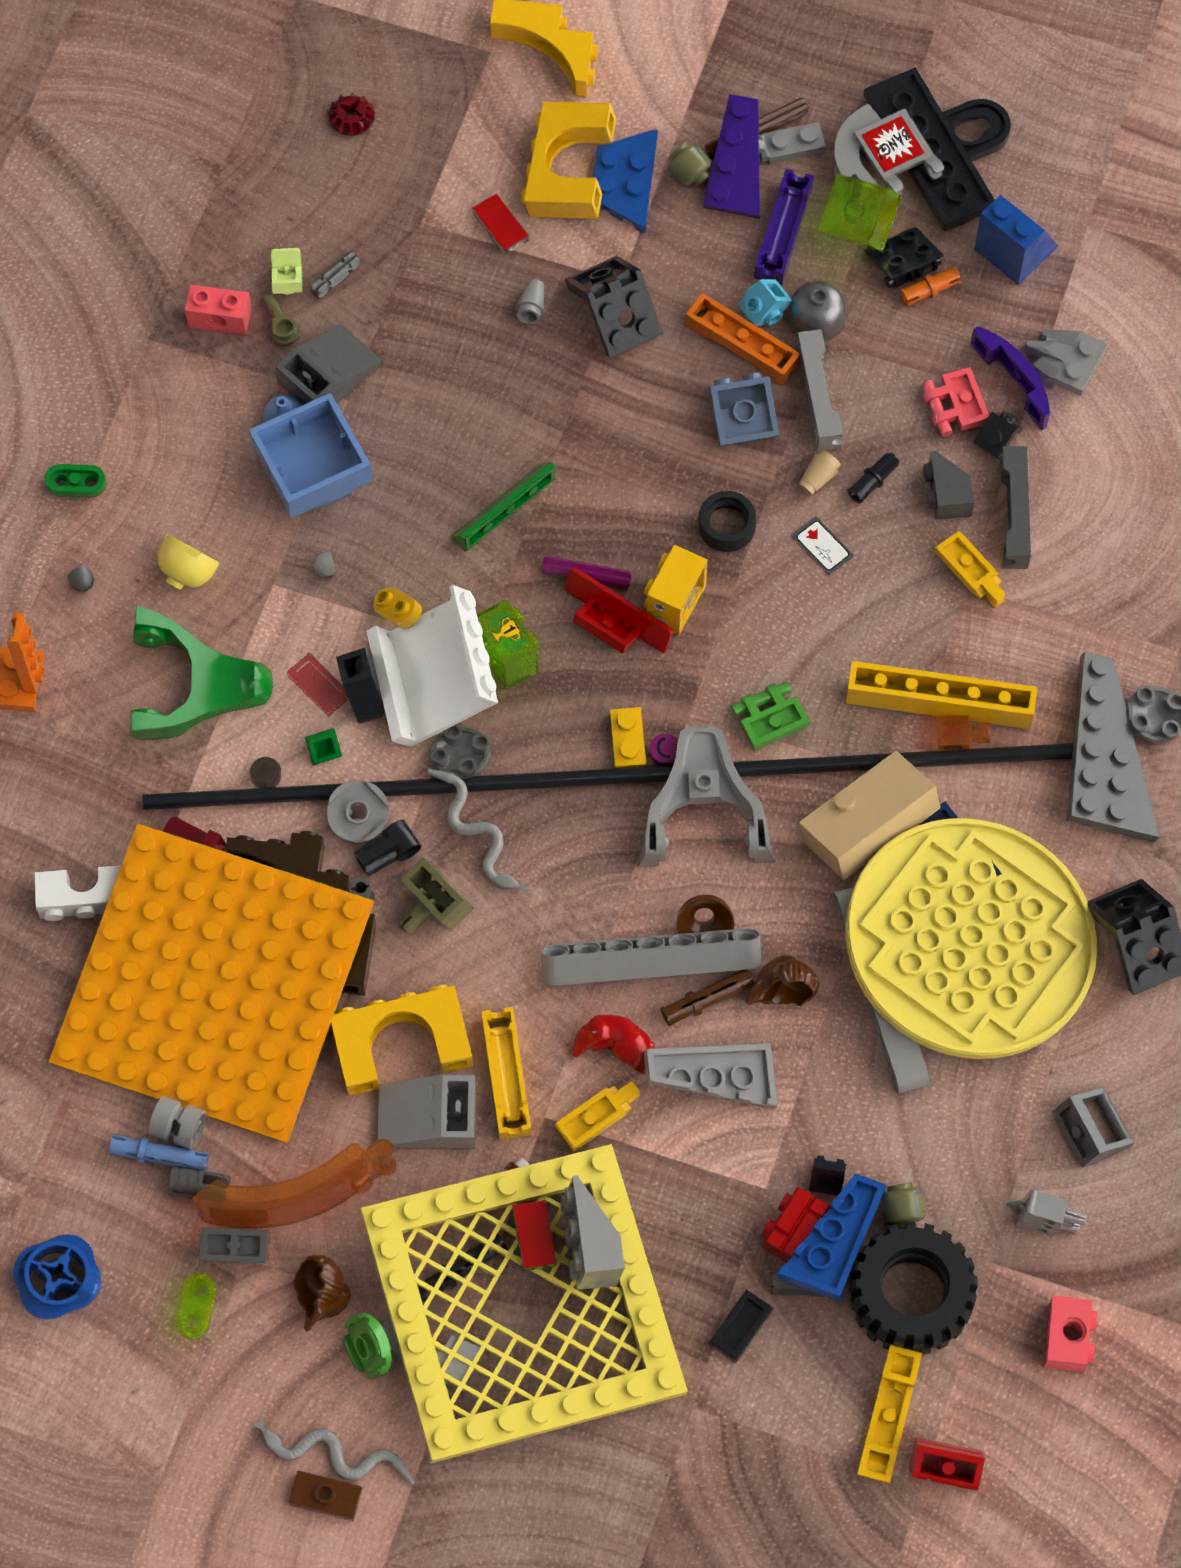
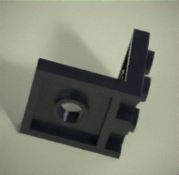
M619 256L610 258L565 279L568 290L587 301L608 357L616 356L663 334L641 270ZM630 310L632 314L631 321L627 325H620V314Z
M1143 879L1088 901L1087 904L1093 918L1114 936L1128 990L1133 995L1181 975V932L1174 906ZM1158 947L1157 956L1152 960H1147L1146 956L1149 950Z

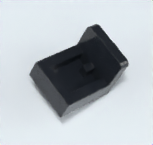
M1004 410L1001 414L992 412L973 443L1000 459L1003 455V446H1008L1015 434H1019L1023 428L1016 424L1018 419Z

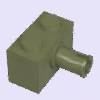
M424 857L401 878L404 884L417 896V902L397 920L411 935L430 915L435 916L443 925L453 930L474 909L435 865Z

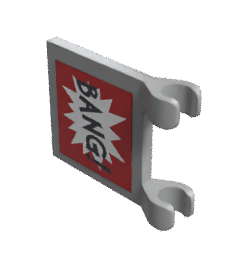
M905 108L854 132L855 138L882 179L891 199L900 197L903 190L902 182L895 175L916 165L924 163L927 173L932 180L942 176L941 171L944 170L943 163L933 154Z

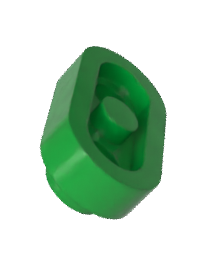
M57 464L50 467L45 474V483L48 491L59 497H97L104 492L107 484L103 470L94 465ZM61 480L66 481L62 486L56 485ZM91 481L96 482L92 487L87 486Z

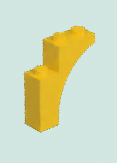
M493 0L490 21L491 39L514 41L544 53L566 73L573 86L575 96L587 97L588 86H594L595 69H591V63L597 62L599 45L593 44V32L567 30L568 18L562 15V5Z

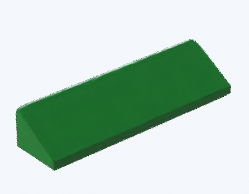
M552 462L538 465L451 536L452 539L464 552L468 551L555 480V465Z

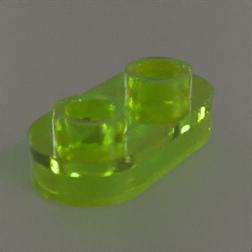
M205 1273L192 1274L183 1285L176 1317V1326L179 1333L189 1340L202 1338L210 1328L217 1296V1287L212 1277ZM198 1288H205L207 1291L204 1296L198 1297L195 1295V1291ZM197 1319L200 1323L197 1328L191 1329L188 1327L189 1321Z

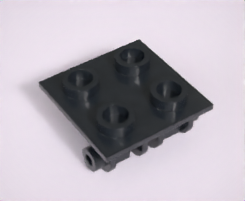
M917 227L905 230L864 250L887 275L884 277L886 286L888 288L894 287L895 289L907 283V278L909 281H913L915 279L914 274L920 278L922 275L937 270L938 266L942 264L940 258L944 257V254Z

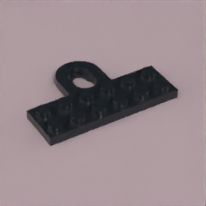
M916 67L864 89L865 99L881 119L905 108L933 154L943 163L944 170L941 171L942 176L935 180H932L928 175L924 163L908 169L942 229L946 231L980 216L981 212L995 199L973 164V161L1000 150L1006 144L1011 129V121L1007 111L994 101L974 99L942 112ZM981 118L990 123L989 129L984 131L981 137L975 141H964L955 133L956 127L970 120Z

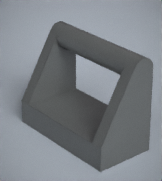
M1104 1087L1070 1096L1052 1111L1082 1168L1093 1165L1134 1145L1129 1132ZM1097 1100L1118 1139L1117 1142L1106 1145L1085 1106L1086 1104Z

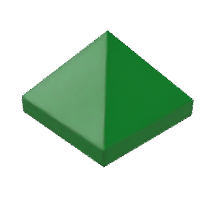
M334 728L304 737L313 766L342 757Z

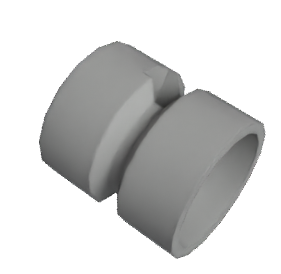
M162 1096L153 1111L148 1133L150 1136L164 1141L173 1138L175 1145L193 1150L203 1132L207 1112L192 1105H187L183 1108L181 1101Z

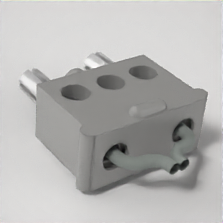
M1033 1189L1027 1193L1023 1200H1008L1006 1203L1007 1207H1010L1013 1212L1018 1214L1016 1227L1049 1236H1054L1058 1229L1077 1234L1080 1230V1225L1084 1226L1087 1215L1067 1209L1069 1200L1044 1194Z

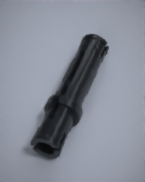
M497 1234L493 1243L507 1250L504 1241ZM480 1243L468 1250L466 1254L477 1259L485 1245ZM489 1248L481 1262L486 1263L499 1253ZM459 1257L453 1263L450 1271L464 1278L469 1274L473 1264ZM438 1271L424 1280V1282L434 1287L442 1273ZM446 1276L438 1290L443 1292L447 1288L453 1289L457 1286V1281ZM418 1286L421 1300L425 1303L430 1292Z

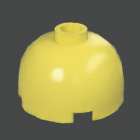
M169 534L163 539L157 555V563L160 570L168 576L165 582L182 590L184 585L192 588L203 586L210 581L220 564L215 559Z

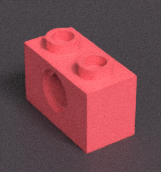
M190 285L185 306L188 328L247 335L252 312L249 292Z
M1052 1296L1049 1303L1044 1368L1084 1372L1087 1363H1093L1095 1344L1089 1343L1090 1331H1095L1097 1311H1092V1300ZM1066 1328L1075 1329L1079 1333L1080 1339L1076 1341L1068 1340L1064 1336L1063 1330Z

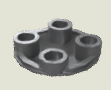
M1144 685L1138 688L1126 707L1127 720L1132 731L1140 738L1151 743H1166L1177 738L1181 734V694L1159 686Z
M456 724L444 730L432 742L429 752L431 764L436 770L453 773L461 779L472 778L481 773L489 764L491 757L490 740L487 735L475 729L460 727Z

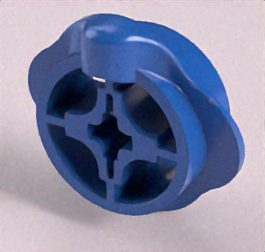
M59 1235L46 1242L32 1245L18 1256L14 1264L13 1277L19 1290L22 1304L27 1312L39 1319H55L71 1311L85 1308L96 1299L101 1288V1273L96 1265L93 1251L84 1239L76 1235ZM55 1253L61 1254L59 1259L55 1262H38L41 1258L47 1255ZM72 1258L77 1260L84 1270L85 1278L83 1283L78 1281L77 1276L69 1271ZM32 1271L38 1273V1277L46 1283L42 1296L31 1285L29 1278ZM58 1271L62 1272L63 1279L59 1278L57 1282H53L52 1275H56ZM60 1291H69L71 1293L76 1291V1294L67 1299L51 1300Z

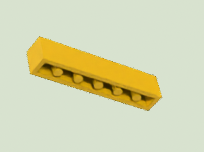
M852 661L846 704L1030 730L1035 712L1037 687Z

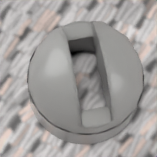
M331 551L321 553L315 557L313 567L317 575L321 577L336 575Z

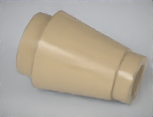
M822 450L819 454L814 455L798 486L805 493L812 496L814 492L838 474L837 469L841 466L840 462L832 454Z

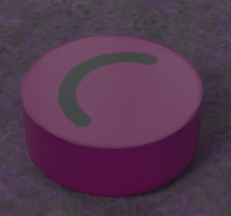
M670 734L657 735L650 743V757L653 762L660 766L673 765L676 758L678 739Z

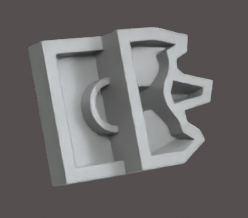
M1043 330L1041 335L1043 341L1026 340L1024 353L1035 359L1030 364L1040 377L1043 386L1053 389L1054 385H1057L1079 396L1082 395L1107 347L1105 342L1083 332L1071 330Z

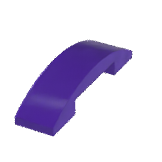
M979 326L974 328L970 344L987 365L997 359L1027 394L1024 406L1025 411L1041 430L1047 428L1050 416L1048 397L1042 381L1033 366L1020 351L1002 337Z

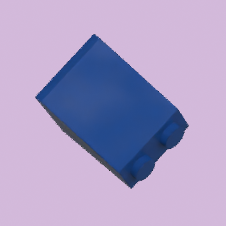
M999 195L980 214L974 250L1017 285L1058 247L1057 243L1042 227L1002 195Z

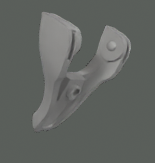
M710 725L690 726L680 731L676 758L666 784L650 805L638 866H659L660 861H665V856H667L665 848L669 846V838L665 836L664 822L676 809L688 804L713 803L733 807L748 822V833L744 836V842L748 845L749 858H754L755 863L776 862L761 801L750 791L738 774L721 729Z

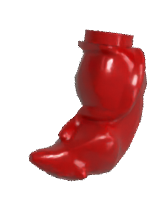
M596 1015L578 1030L574 1040L573 1056L577 1058L589 1048L593 1052L609 1049L614 1052L621 1062L645 1075L644 1051L646 1049H655V1045L651 1042L649 1036L628 1018L617 1015Z

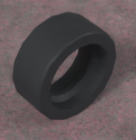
M720 491L709 496L703 502L699 512V533L704 542L710 547L722 552H731L745 547L752 540L756 530V510L752 502L743 494L734 491ZM721 508L738 510L745 517V526L742 531L733 535L717 533L710 526L711 514Z

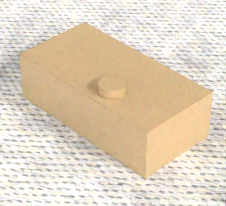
M895 751L802 819L799 824L805 845L839 877L845 880L867 864L877 851L891 839L904 831L918 826L938 811L941 806L936 785L899 752Z

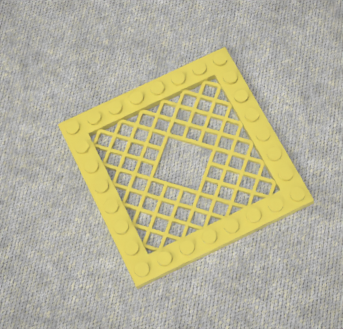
M612 1144L361 1208L360 1213L431 1463L687 1394L688 1390ZM578 1175L585 1187L589 1186L592 1197L620 1235L625 1269L618 1281L619 1287H606L618 1294L611 1308L594 1300L600 1288H594L589 1297L574 1288L576 1280H572L571 1284L568 1285L553 1277L561 1263L569 1266V1259L565 1257L569 1250L566 1245L561 1254L555 1252L557 1265L552 1268L549 1274L541 1269L530 1270L566 1291L535 1345L479 1312L509 1259L522 1266L521 1258L513 1254L518 1245L516 1229L504 1223L512 1206L538 1199L537 1201L545 1200L547 1204L558 1209L552 1223H549L551 1233L554 1232L565 1239V1231L555 1226L562 1215L561 1204L548 1196L563 1193L565 1187H568L572 1176ZM507 1207L500 1220L485 1213ZM475 1215L468 1228L454 1221ZM480 1217L496 1226L489 1239L473 1232ZM444 1223L437 1236L423 1229ZM449 1225L464 1233L457 1248L441 1240ZM500 1228L516 1237L509 1251L493 1243ZM412 1231L407 1242L405 1243L403 1233ZM417 1233L433 1242L425 1256L410 1248ZM468 1237L485 1245L477 1259L461 1251ZM437 1245L453 1253L446 1267L429 1259ZM489 1248L505 1256L498 1270L481 1262ZM409 1255L422 1261L415 1274ZM457 1256L473 1264L466 1279L450 1271ZM426 1264L442 1273L434 1287L418 1279ZM477 1268L494 1276L487 1290L470 1282ZM446 1276L462 1284L455 1298L438 1290ZM418 1286L430 1292L424 1305L422 1304ZM467 1287L483 1296L475 1310L459 1302ZM570 1293L587 1302L579 1316L563 1308ZM435 1295L451 1304L443 1318L427 1310ZM621 1298H623L629 1319L614 1311ZM590 1305L607 1314L599 1328L583 1319ZM455 1307L471 1315L464 1330L448 1322ZM559 1313L575 1322L568 1336L552 1328ZM611 1316L627 1325L620 1340L603 1331ZM426 1317L439 1323L433 1337ZM475 1319L492 1327L484 1342L468 1333ZM579 1325L596 1333L588 1348L572 1339ZM444 1327L460 1335L452 1350L436 1341ZM631 1328L638 1350L624 1342ZM496 1330L512 1338L505 1353L488 1344ZM548 1333L564 1341L557 1356L541 1348ZM600 1336L616 1345L609 1359L593 1351ZM464 1338L480 1346L473 1361L456 1353ZM516 1342L533 1350L525 1365L509 1356ZM568 1345L585 1353L577 1368L561 1359ZM620 1348L637 1356L629 1371L613 1362ZM436 1349L449 1355L442 1368L440 1367ZM484 1350L501 1358L493 1373L477 1365ZM537 1353L553 1361L546 1376L529 1367ZM589 1356L605 1364L598 1379L582 1371ZM453 1357L470 1366L462 1381L445 1373ZM640 1360H642L644 1369L635 1371ZM505 1361L522 1370L514 1385L497 1376ZM557 1365L574 1373L566 1388L550 1379ZM609 1368L622 1374L603 1380ZM473 1370L489 1378L482 1393L466 1385ZM525 1373L542 1381L535 1396L518 1388ZM578 1376L590 1382V1384L572 1388ZM444 1380L458 1387L451 1400L449 1399ZM494 1381L510 1390L502 1405L486 1396ZM546 1384L559 1391L540 1397ZM462 1390L478 1398L471 1413L454 1405ZM514 1393L527 1399V1401L508 1405ZM482 1402L496 1408L476 1414ZM453 1411L461 1415L463 1418L455 1420Z

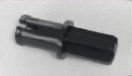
M886 453L871 468L867 467L864 470V475L847 489L849 496L856 503L861 504L873 490L883 486V480L899 466L900 461L893 453Z

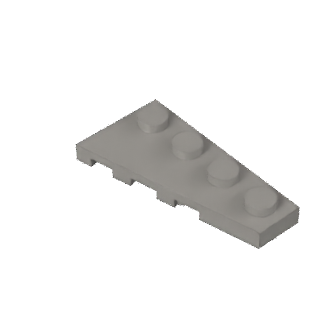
M771 1043L656 1048L644 1051L647 1084L772 1109L778 1107Z

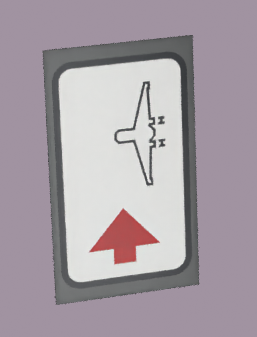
M817 516L791 535L829 575L854 556Z

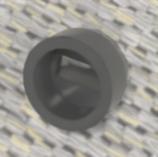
M88 566L78 567L67 575L70 585L76 591L86 592L93 586L94 577Z

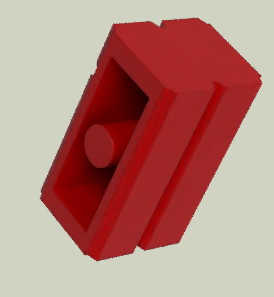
M797 1187L793 1194L787 1192L778 1206V1210L782 1211L776 1222L770 1219L761 1234L765 1238L763 1243L764 1250L787 1263L794 1255L797 1247L801 1242L805 1241L820 1218H823L831 1206L800 1187Z
M915 1437L909 1472L912 1478L921 1480L930 1478L931 1482L978 1491L985 1458L981 1450Z

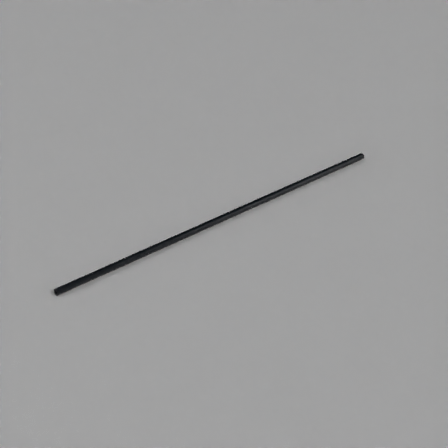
M1073 743L903 752L900 754L914 767L1072 759ZM892 753L733 762L740 777L870 770ZM673 765L486 775L462 780L466 783L468 792L661 782L668 780ZM437 778L370 782L376 785L386 797L457 793L456 787L453 784H448ZM344 783L143 794L142 802L143 810L329 800L335 789Z

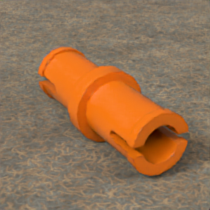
M955 266L933 276L928 274L923 277L922 281L900 289L901 298L904 304L909 307L911 304L929 296L931 298L937 297L938 292L960 284V274Z

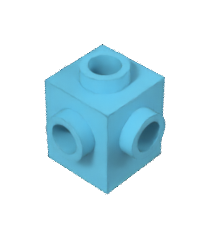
M759 279L756 284L751 285L745 291V297L738 305L743 310L745 319L756 326H773L783 317L782 313L792 303V299L776 279Z

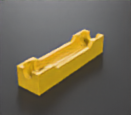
M507 1007L497 1013L491 1012V1010L481 1011L499 1139L501 1141L532 1136L513 1007ZM510 1021L507 1028L506 1026H500L490 1029V1026H488V1024ZM520 1117H523V1123L525 1124H521L520 1127H503L504 1120L507 1119V1122L520 1121Z

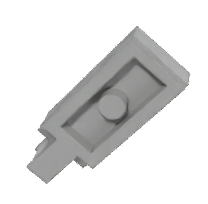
M819 122L759 135L760 158L762 161H768L769 164L826 152V145Z

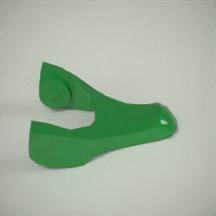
M136 606L133 642L148 648L172 645L184 650L191 664L190 694L186 703L168 716L146 708L131 711V737L142 740L178 737L203 720L232 711L266 704L270 699L273 678L271 671L264 664L223 655L204 645L173 620L158 612Z

